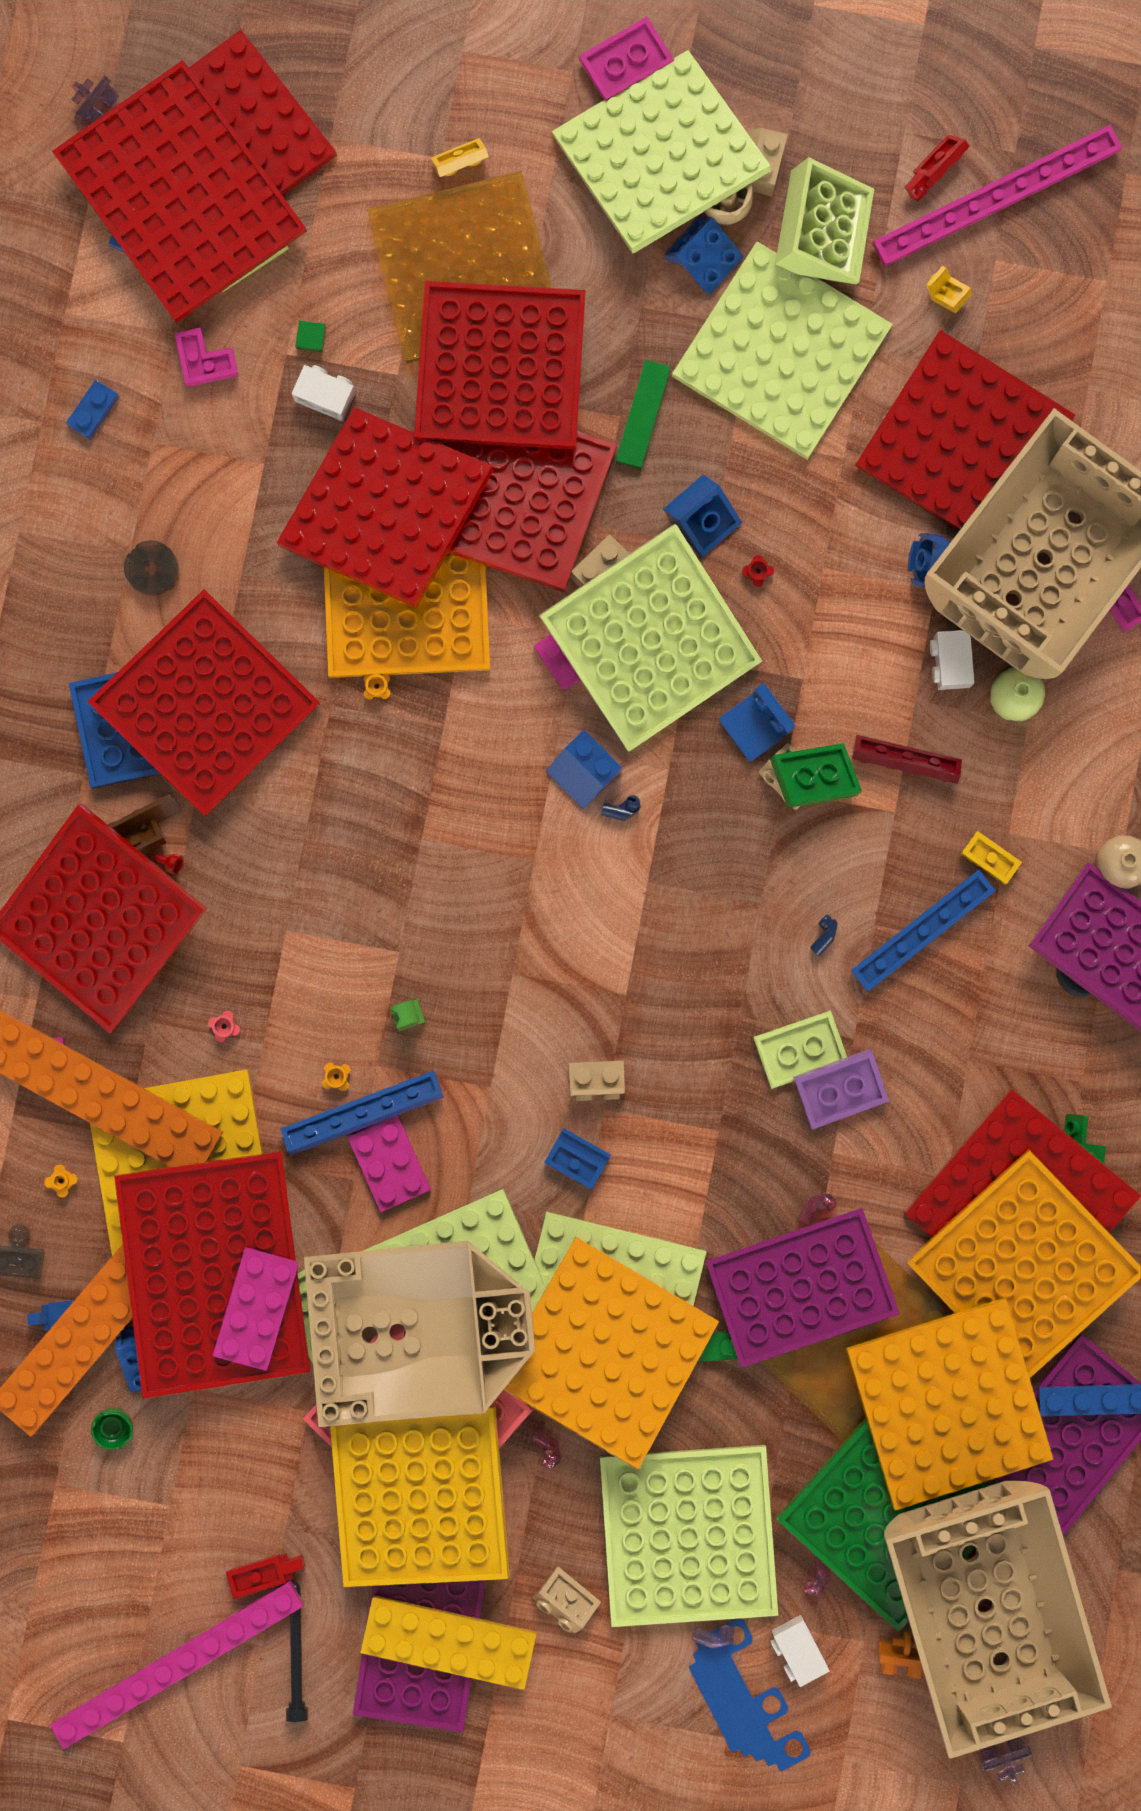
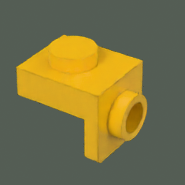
M944 266L930 277L926 285L931 300L955 314L973 294L970 287L952 278L948 268Z

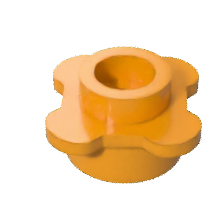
M373 674L371 676H364L363 680L366 687L364 696L366 699L372 700L374 697L389 698L391 694L388 689L389 675ZM375 684H379L378 689L374 687Z
M331 1062L327 1063L324 1066L325 1079L322 1081L323 1087L325 1089L339 1088L340 1091L347 1090L349 1087L347 1079L351 1068L347 1064L336 1066ZM335 1074L339 1075L338 1079H334Z
M59 1164L54 1167L53 1174L47 1177L44 1183L47 1188L55 1190L59 1197H66L68 1190L77 1183L78 1178L76 1174L65 1170L64 1165ZM60 1178L63 1179V1183H62V1184L59 1183V1179H60Z

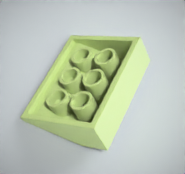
M810 157L792 169L775 264L798 275L858 284L874 188Z

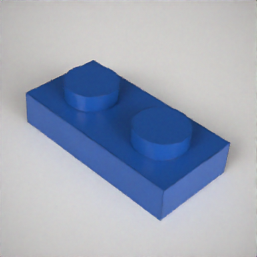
M95 379L66 424L90 440L120 396Z

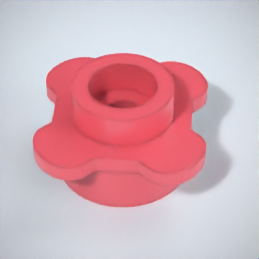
M224 1011L221 1016L209 1019L208 1025L215 1033V1040L218 1042H224L227 1037L231 1035L237 1036L240 1033V1027L235 1024L233 1020L234 1014L231 1011ZM223 1024L227 1025L226 1029L222 1028Z

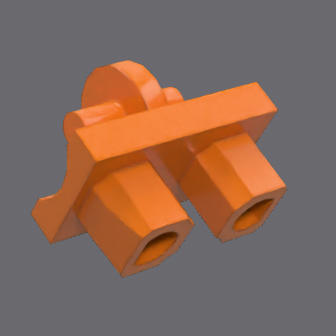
M904 1631L902 1639L892 1638V1642L879 1640L878 1653L883 1674H896L897 1666L900 1665L907 1666V1675L911 1678H922L924 1674L915 1641L911 1640L910 1631Z

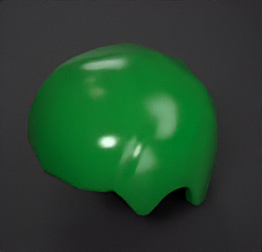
M106 1408L94 1417L91 1423V1436L95 1443L104 1449H121L133 1437V1422L129 1414L121 1408Z

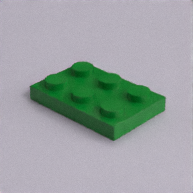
M844 743L775 754L770 759L787 808L855 797L862 792Z

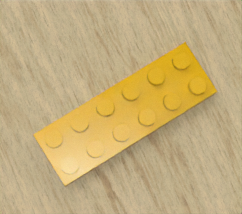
M373 1595L360 1653L525 1690L537 1632Z

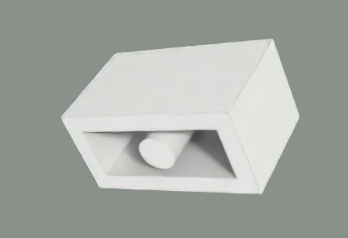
M304 365L292 391L294 401L344 422L356 394L352 382L343 376L332 377L327 374L328 372L319 366L313 365L311 368Z
M964 630L937 632L934 640H930V654L935 656L936 667H932L933 683H937L938 690L970 688L974 684L970 635Z
M801 1615L772 1630L775 1639L771 1640V1644L778 1656L784 1655L788 1664L783 1667L791 1682L796 1679L801 1687L830 1672Z

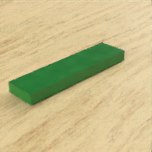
M645 359L615 463L642 469L671 366Z

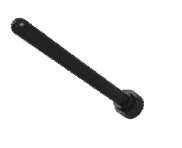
M295 1582L293 1585L301 1597V1587ZM300 1608L290 1614L291 1702L288 1703L289 1707L286 1708L287 1722H303L308 1720V1707L305 1706V1701H302Z

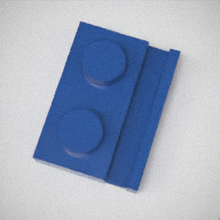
M563 1128L544 1163L584 1186L593 1189L611 1154Z

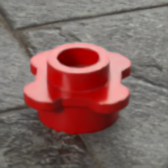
M756 555L749 565L742 568V574L753 581V586L761 587L767 577L773 576L774 568L769 566L761 555ZM756 569H760L761 572L756 573Z

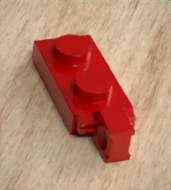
M947 135L913 170L915 175L905 186L911 199L918 201L927 194V190L940 180L944 173L970 147L967 140Z
M287 1553L229 1569L226 1571V1576L233 1599L285 1584L288 1580L294 1578L292 1572L304 1569L306 1564L303 1555L288 1559Z

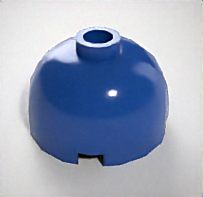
M920 533L918 535L921 537L920 540L913 541L911 545L908 571L913 570L914 578H910V580L916 587H925L926 574L951 543L941 535Z

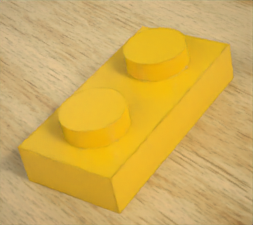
M478 138L433 156L431 161L439 177L454 175L459 169L466 166H476L489 156L486 147Z
M979 831L975 832L961 852V855L1004 885L1009 882L1022 863Z

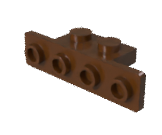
M168 794L108 825L145 855L167 843L159 822L179 813L182 809L174 796Z

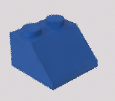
M704 474L663 508L671 523L678 526L686 541L702 558L742 524L741 519L720 485Z
M584 729L564 748L546 772L585 809L622 772V767Z

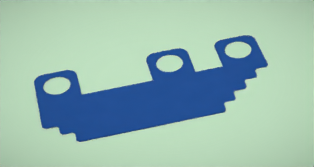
M738 1618L696 1640L699 1650L694 1652L693 1656L696 1661L689 1666V1669L731 1752L741 1750L743 1756L752 1754L756 1761L765 1759L768 1766L777 1764L779 1770L783 1771L808 1758L810 1748L799 1731H794L774 1741L766 1724L785 1715L788 1712V1705L778 1688H771L752 1698L731 1657V1654L747 1647L753 1640L745 1621ZM738 1626L744 1630L745 1639L742 1643L732 1644L729 1642L727 1633L731 1627ZM775 1696L780 1700L781 1706L777 1713L769 1714L765 1712L763 1701L766 1697ZM791 1739H797L802 1743L803 1751L798 1757H790L785 1752V1744Z

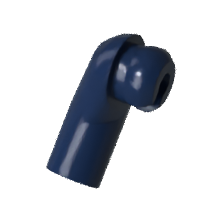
M630 795L619 806L604 803L601 816L626 821L640 810V799L635 795Z
M825 915L819 921V926L824 931L810 946L811 950L819 956L835 939L838 923L830 915Z

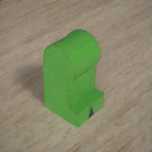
M418 999L390 1007L396 1028L399 1031L426 1023Z

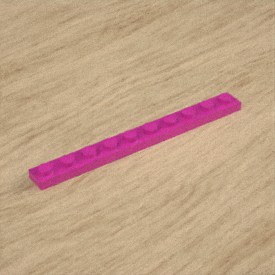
M1108 125L874 240L872 245L885 268L1120 152L1123 147L1111 125Z
M289 1580L287 1583L56 1719L50 1724V1727L62 1748H67L304 1606L301 1597L291 1580Z

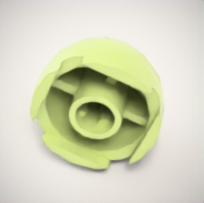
M1009 668L1001 672L993 681L990 691V702L995 712L1002 718L1013 721H1025L1034 716L1042 707L1045 698L1044 683L1041 678L1026 676L1015 668Z

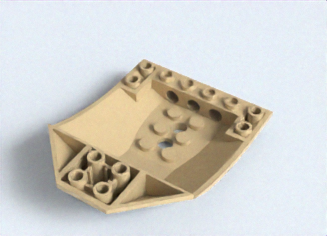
M469 1241L304 1257L319 1427L485 1413L535 1351L530 1292ZM394 1324L404 1326L406 1334L402 1340H394L391 1337L390 1329ZM366 1327H374L377 1330L378 1338L375 1342L369 1343L364 1339L363 1332Z

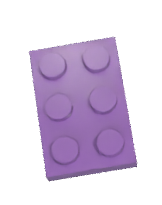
M871 1049L793 1077L811 1129L889 1102Z

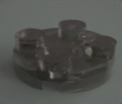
M154 540L143 541L137 544L136 548L131 553H128L124 561L125 577L136 591L149 596L160 595L173 589L179 575V563L172 550L163 543ZM151 561H154V564L159 566L158 571H155L153 575L145 571V567H148Z

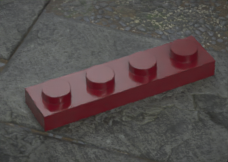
M856 735L852 759L884 766L892 770L897 769L910 772L918 776L923 775L939 779L943 782L957 784L959 782L962 759Z

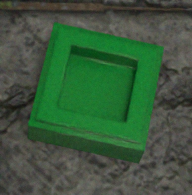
M299 320L295 344L296 349L323 352L326 325L324 323Z

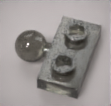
M22 1224L12 1226L8 1232V1239L12 1246L0 1245V1275L40 1279L45 1255L44 1250L24 1248L23 1245L30 1239L29 1229Z

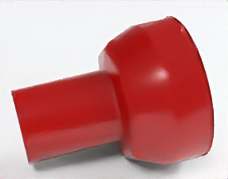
M157 852L153 861L163 865L164 870L168 874L176 876L182 868L184 859L183 856L178 854L167 856Z

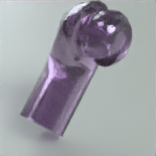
M722 1625L719 1633L714 1634L696 1627L692 1635V1641L714 1649L730 1645L734 1640L733 1635L735 1631L728 1625Z

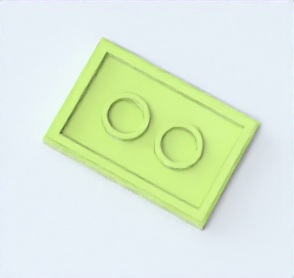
M831 1010L753 1037L771 1089L793 1082L794 1076L847 1057Z

